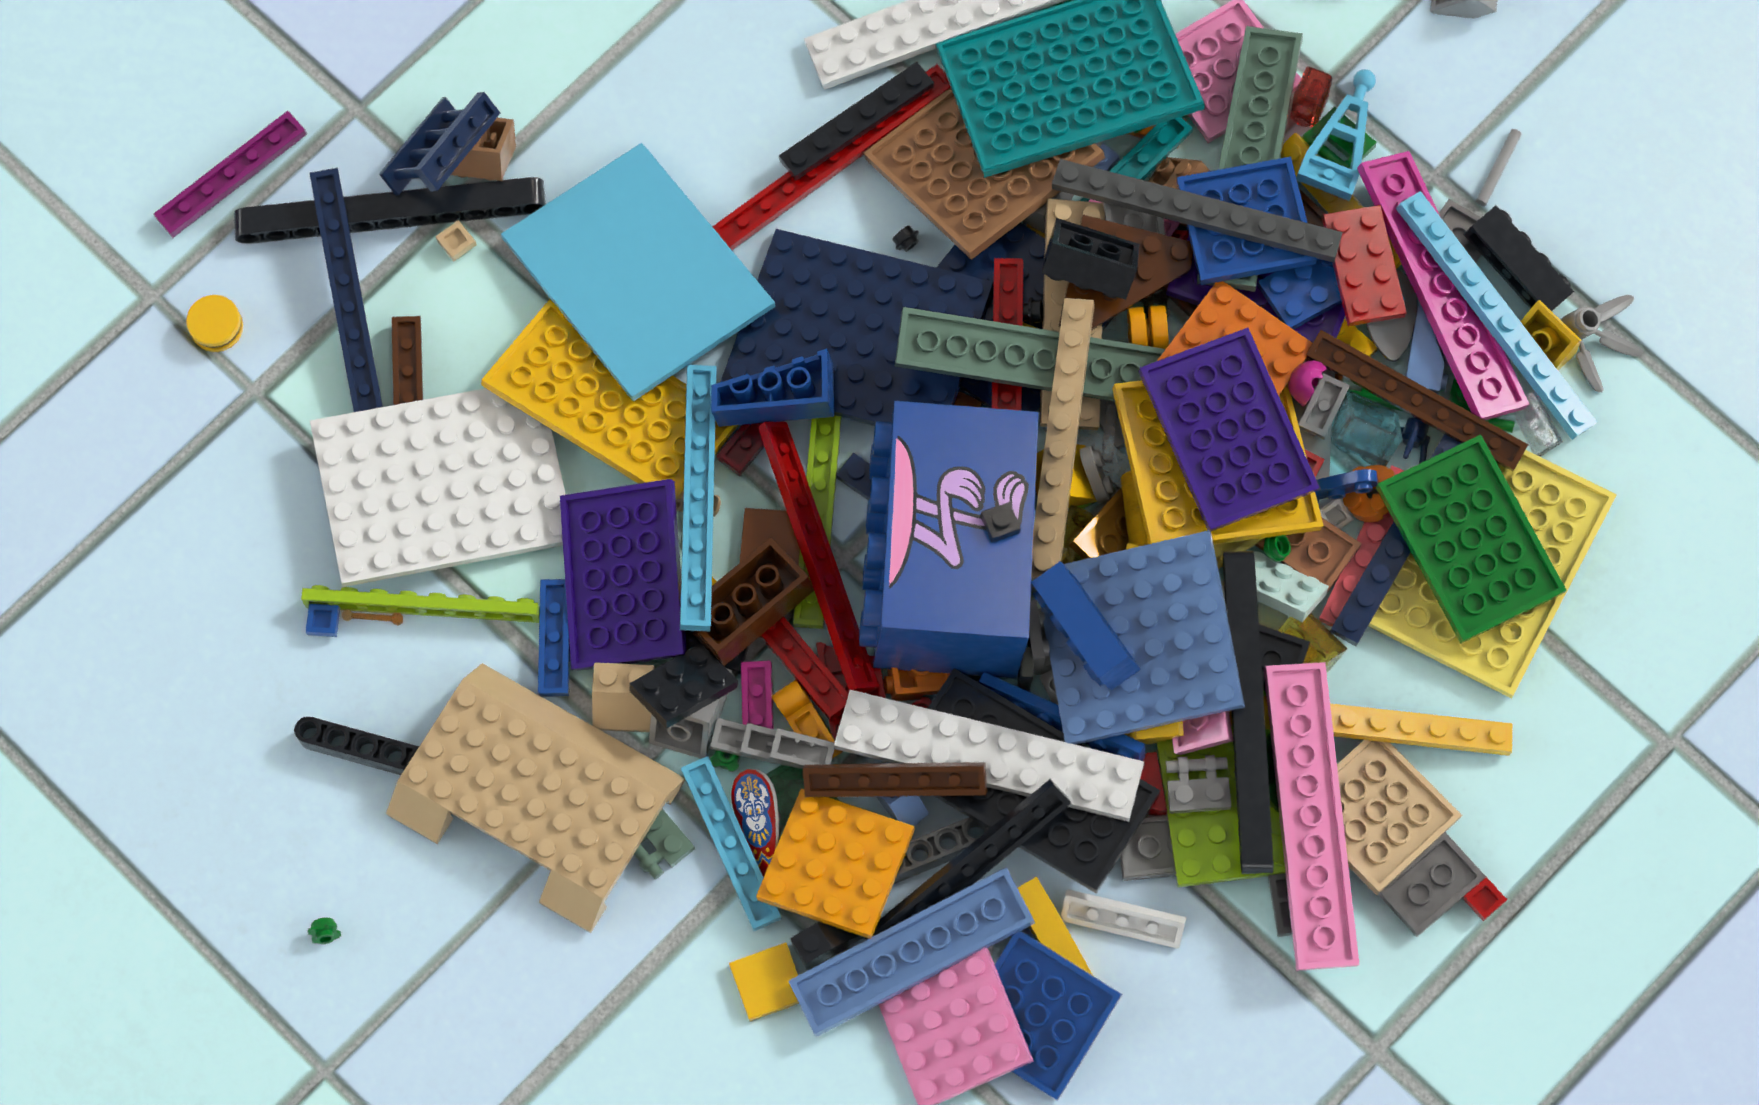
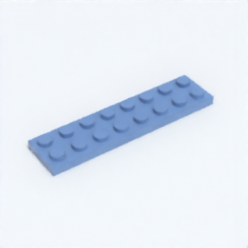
M1006 867L873 936L872 939H868L789 980V984L814 1035L818 1037L939 974L943 970L956 965L979 950L988 948L1035 924V921Z

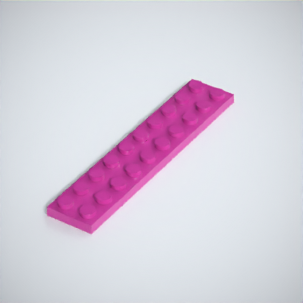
M1410 151L1362 162L1357 167V170L1374 206H1381L1387 234L1471 412L1480 417V419L1489 420L1524 410L1530 404L1506 353L1395 209L1401 202L1421 191L1439 214Z

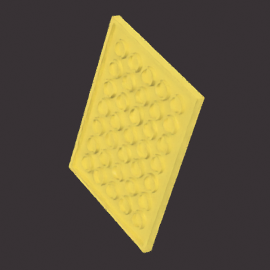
M1525 450L1514 471L1500 464L1498 466L1568 591L1617 494ZM1410 553L1371 620L1369 627L1512 699L1567 591L1470 640L1460 643L1412 553Z

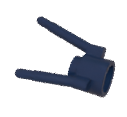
M1408 418L1405 427L1399 428L1396 438L1378 465L1384 466L1388 462L1402 439L1406 445L1403 454L1404 459H1408L1412 448H1419L1421 445L1419 464L1426 461L1427 448L1431 439L1427 435L1430 426L1417 418Z

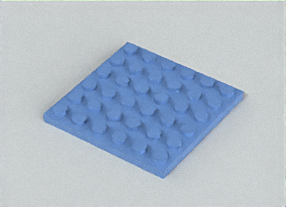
M1209 530L1064 564L1078 579L1141 668V670L1112 691L1105 684L1100 687L1084 669L1083 665L1087 661L1083 663L1066 643L1070 637L1066 639L1056 629L1049 619L1053 614L1049 615L1045 608L1041 607V611L1045 615L1043 622L1046 639L1049 641V656L1066 743L1077 745L1245 707L1212 534Z

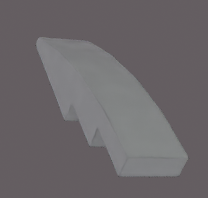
M718 718L710 749L803 769L804 765L831 764L834 742L779 728L773 730L750 723L744 725Z

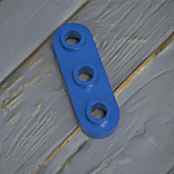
M1361 469L1317 479L1319 489L1315 493L1319 503L1320 499L1325 498L1342 499L1346 497L1347 493L1371 492L1373 490L1372 487L1378 484L1377 471Z

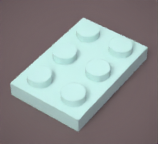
M1254 551L1257 601L1303 622L1326 596L1329 586L1319 582L1314 577L1306 576L1292 569L1289 565L1273 562L1263 553Z

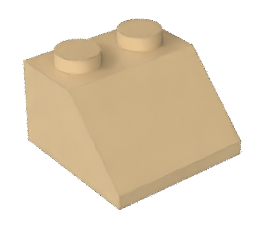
M594 663L592 685V718L594 727L606 731L650 732L651 713L629 691V684L654 670V665Z

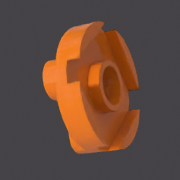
M1383 465L1358 466L1353 470L1371 469L1377 471L1378 483L1396 475L1392 469ZM1355 492L1347 493L1346 497L1343 498V503L1348 511L1357 520L1363 522L1384 519L1382 515L1389 512L1379 492L1378 494H1373L1371 498H1368V493Z

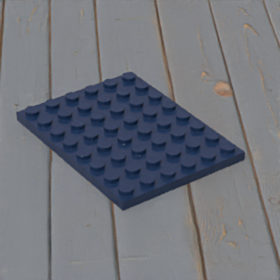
M776 229L757 279L759 284L774 300L775 307L738 332L720 382L745 374L751 376L763 372L764 368L773 365L775 368L792 363V359L802 356L805 359L817 355L818 351L828 349L833 362L834 416L875 426L876 421L891 422L894 401L954 405L963 377L895 367L901 311L903 307L983 320L994 289L993 281Z

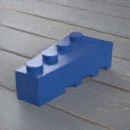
M828 349L818 351L817 355L805 359L803 356L792 359V363L775 368L773 365L764 368L763 372L751 376L745 374L711 385V412L718 426L834 417L833 362Z

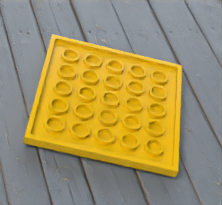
M1143 381L1114 384L1112 391L1148 544L1208 531ZM1287 384L1279 398L1306 456L1292 397ZM1313 492L1211 531L1213 544L1320 531L1324 525L1316 493Z

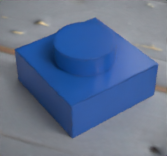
M309 604L306 624L307 635L337 637L340 607L338 605Z

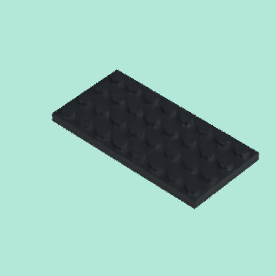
M955 668L928 707V709L1065 742L1063 732ZM1140 779L1129 822L1066 807L1020 845L1019 848L1092 892L1097 893L1157 800L1160 790ZM987 787L986 795L935 796L988 829L1027 798V796Z

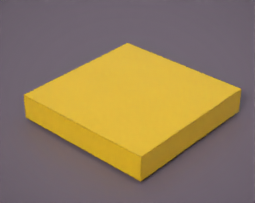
M787 942L729 963L749 1021L799 1004L789 984V980L798 976Z

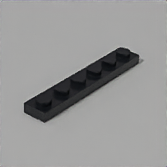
M915 62L781 153L779 161L794 180L797 181L934 87L933 80L920 64Z

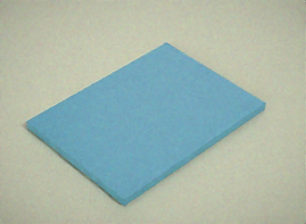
M642 142L501 233L504 242L632 401H635L775 307L774 300Z

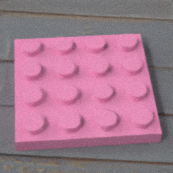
M1232 0L1175 34L1205 105L1204 110L1188 114V116L1208 144L1226 132L1246 26L1264 28L1244 0ZM1297 72L1292 93L1302 88L1304 81Z
M988 948L979 950L956 965L879 1004L918 1105L940 1104L1033 1062Z

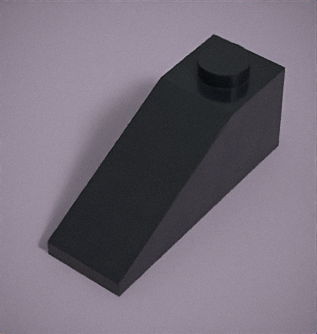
M817 922L791 937L790 940L793 949L808 971L865 937Z

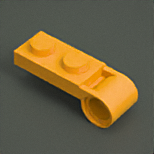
M796 679L771 696L795 733L835 743L834 737L807 693ZM834 749L832 759L842 753V751Z

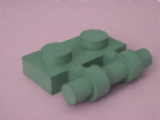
M662 809L641 842L643 843L648 839L656 851L649 855L640 844L634 856L639 860L641 869L645 873L649 872L656 880L664 873L658 865L662 860H665L673 868L695 850V847Z

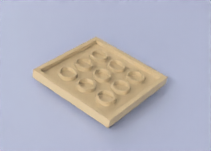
M1363 740L1337 764L1348 867L1377 896L1435 840L1461 818L1462 814L1391 743Z

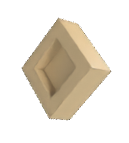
M459 220L435 236L437 242L453 262L477 245L474 238Z

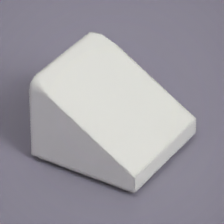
M1325 498L1319 501L1321 517L1337 528L1342 529L1354 520L1342 499Z

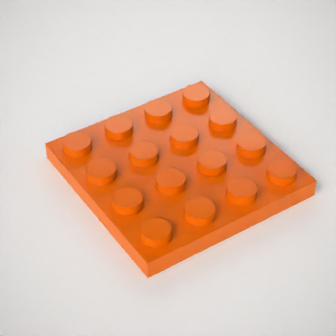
M1221 281L1213 285L1157 361L1249 328L1278 395H1280L1290 381L1293 370L1307 358L1306 354L1313 343L1239 291Z

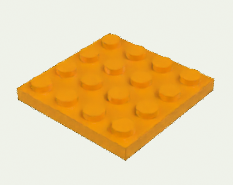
M801 788L756 895L757 900L872 939L914 834V826L829 797H805L804 789Z

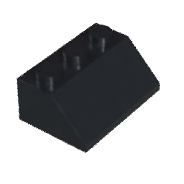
M1056 218L1045 254L1042 274L1055 281L1064 280L1073 283L1084 290L1093 289L1102 292L1109 298L1126 300L1137 271L1140 244Z

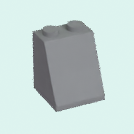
M728 694L667 729L651 714L649 744L700 759L706 757L710 749L717 719L721 716Z

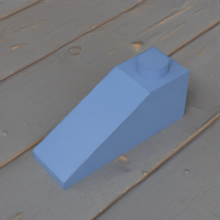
M1419 304L1405 376L1439 395L1440 391L1445 392L1448 375L1443 374L1444 361L1435 334L1421 304Z

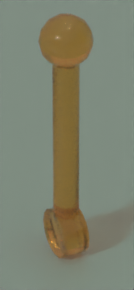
M344 610L342 612V619L345 621L364 619L392 621L394 625H401L404 620L402 614L398 612L392 616L352 613L351 610Z

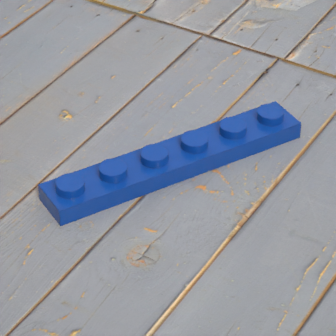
M986 672L982 674L978 683L1063 732L1059 706ZM1124 734L1085 743L1091 749L1143 761L1145 758V743Z

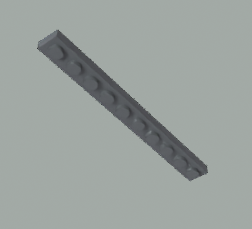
M1063 159L1059 161L1052 182V189L1333 263L1335 262L1343 233Z

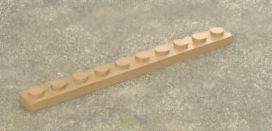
M1064 298L1033 529L1031 581L1057 564L1062 558L1095 306L1094 300Z

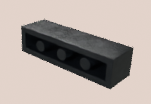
M1497 205L1463 234L1530 309L1540 300L1553 311L1574 292L1567 278L1558 274L1553 269L1548 257L1535 249L1529 236L1523 231H1519L1512 223L1510 215L1506 211L1500 210Z

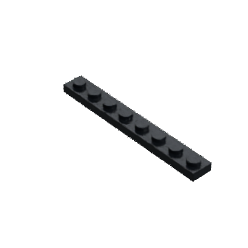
M1049 779L878 921L873 936L973 885L1071 804L1068 796Z

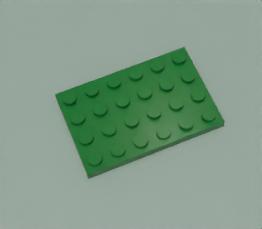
M1481 434L1375 486L1460 643L1470 640L1567 591Z

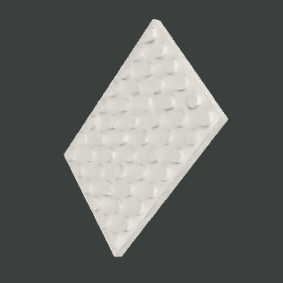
M486 388L310 420L342 587L563 546L560 496L566 495L552 429Z

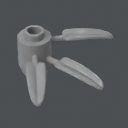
M1632 295L1617 297L1594 309L1580 307L1561 319L1581 340L1595 334L1601 337L1599 341L1602 345L1614 351L1630 356H1640L1644 353L1640 347L1610 331L1598 330L1601 322L1615 316L1632 304L1634 300ZM1582 340L1579 345L1580 352L1576 354L1579 366L1590 386L1597 392H1603V385L1591 354L1585 349Z

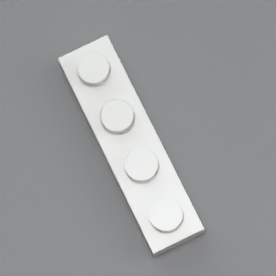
M1070 889L1066 890L1061 912V919L1064 922L1177 949L1180 947L1186 917Z

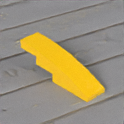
M1035 877L1017 887L1035 921V924L1029 926L1035 939L1092 975L1039 879Z

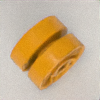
M1165 305L1149 306L1148 319L1145 317L1143 307L1127 309L1129 343L1162 349L1168 347L1169 336Z

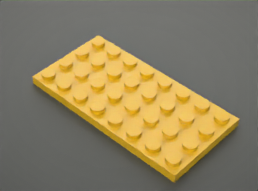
M548 300L482 378L481 386L638 484L672 479L675 481L676 499H681L684 492L686 384L671 376L635 401H632L554 302ZM715 420V455L739 425L719 427Z

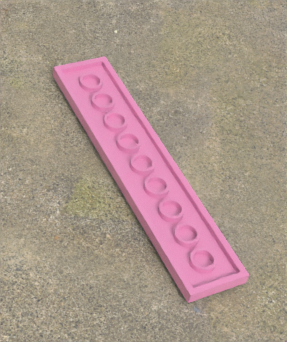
M1326 663L1265 666L1263 668L1296 971L1359 966V956Z

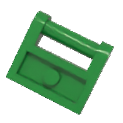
M1335 106L1312 129H1309L1302 136V139L1309 146L1312 145L1337 108ZM1345 115L1339 121V123L1355 129L1356 124ZM1366 132L1362 160L1377 144ZM1330 134L1327 141L1346 156L1348 160L1343 161L1324 144L1317 154L1326 160L1350 169L1353 143Z

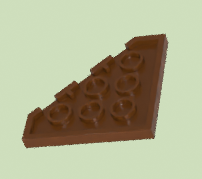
M1083 215L1080 221L1081 226L1140 244L1137 271L1126 300L1109 298L1102 292L1093 289L1084 290L1070 282H1067L1064 298L1094 300L1092 331L1100 324L1114 318L1135 303L1149 297L1164 288L1165 285L1187 274L1191 269L1193 259L1191 242ZM1063 306L1061 310V316L1058 327L1061 326Z

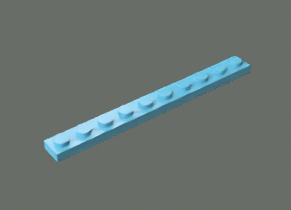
M1420 191L1401 202L1395 209L1569 437L1573 440L1597 423L1595 418L1423 193Z
M687 365L680 630L710 632L715 418L711 412V385L716 384L717 366Z

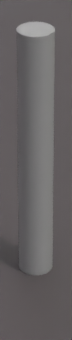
M1511 129L1476 199V203L1479 205H1487L1522 135L1519 130Z

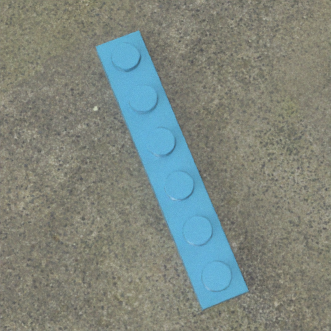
M706 756L681 767L683 776L753 931L781 920L782 918L777 907L757 900L756 895L763 881L762 873L709 757Z

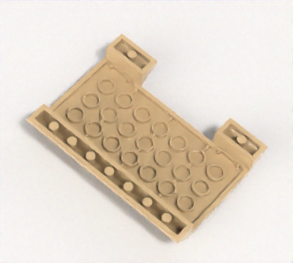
M482 663L462 679L399 777L386 814L436 844L439 843L453 821L451 815L453 814L550 870V874L539 903L591 933L607 908L605 900L665 803L670 805L685 782V778Z

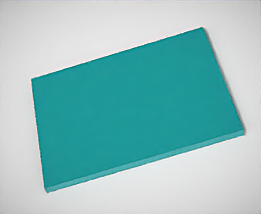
M1073 0L936 44L937 53L984 178L1205 109L1204 101L1161 0Z

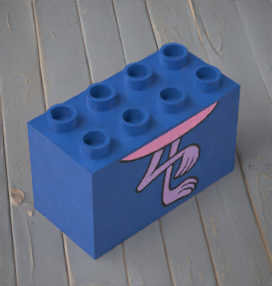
M894 401L891 422H875L874 441L871 445L869 480L872 481L866 516L868 543L867 554L864 557L862 590H865L859 630V646L874 647L873 668L891 669L894 667L898 668V670L911 671L912 669L921 672L929 671L949 674L955 668L965 675L982 676L986 672L995 677L1017 678L1029 639L1039 412ZM1010 502L1021 528L1020 533L991 543L980 516L981 511Z

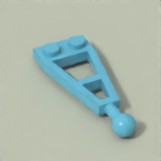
M1362 69L1354 75L1353 84L1355 91L1353 96L1347 94L1307 150L1296 176L1297 181L1347 201L1350 200L1360 175L1357 167L1362 163L1369 104L1363 101L1366 92L1372 90L1376 84L1375 75L1367 69ZM1347 110L1357 113L1355 129L1339 123ZM1330 134L1353 143L1350 169L1316 156Z

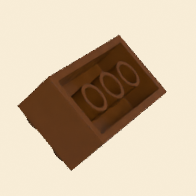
M770 537L712 585L710 632H690L725 666L814 592L810 578Z

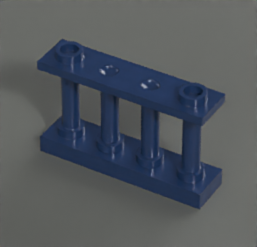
M478 92L464 109L456 110L446 97H442L379 175L395 195H399L408 183L416 178H420L430 192L438 191L501 114L485 92Z

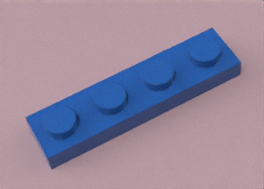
M565 579L540 580L538 695L541 697L569 696L570 645Z

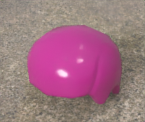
M1313 360L1301 363L1293 370L1290 376V381L1288 382L1289 392L1303 407L1310 401L1315 392L1312 385L1317 386L1319 383L1318 379L1323 378L1322 372L1327 370V367L1322 362Z

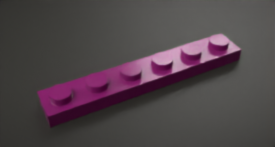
M286 111L153 213L155 219L174 238L307 135L306 130L289 111Z

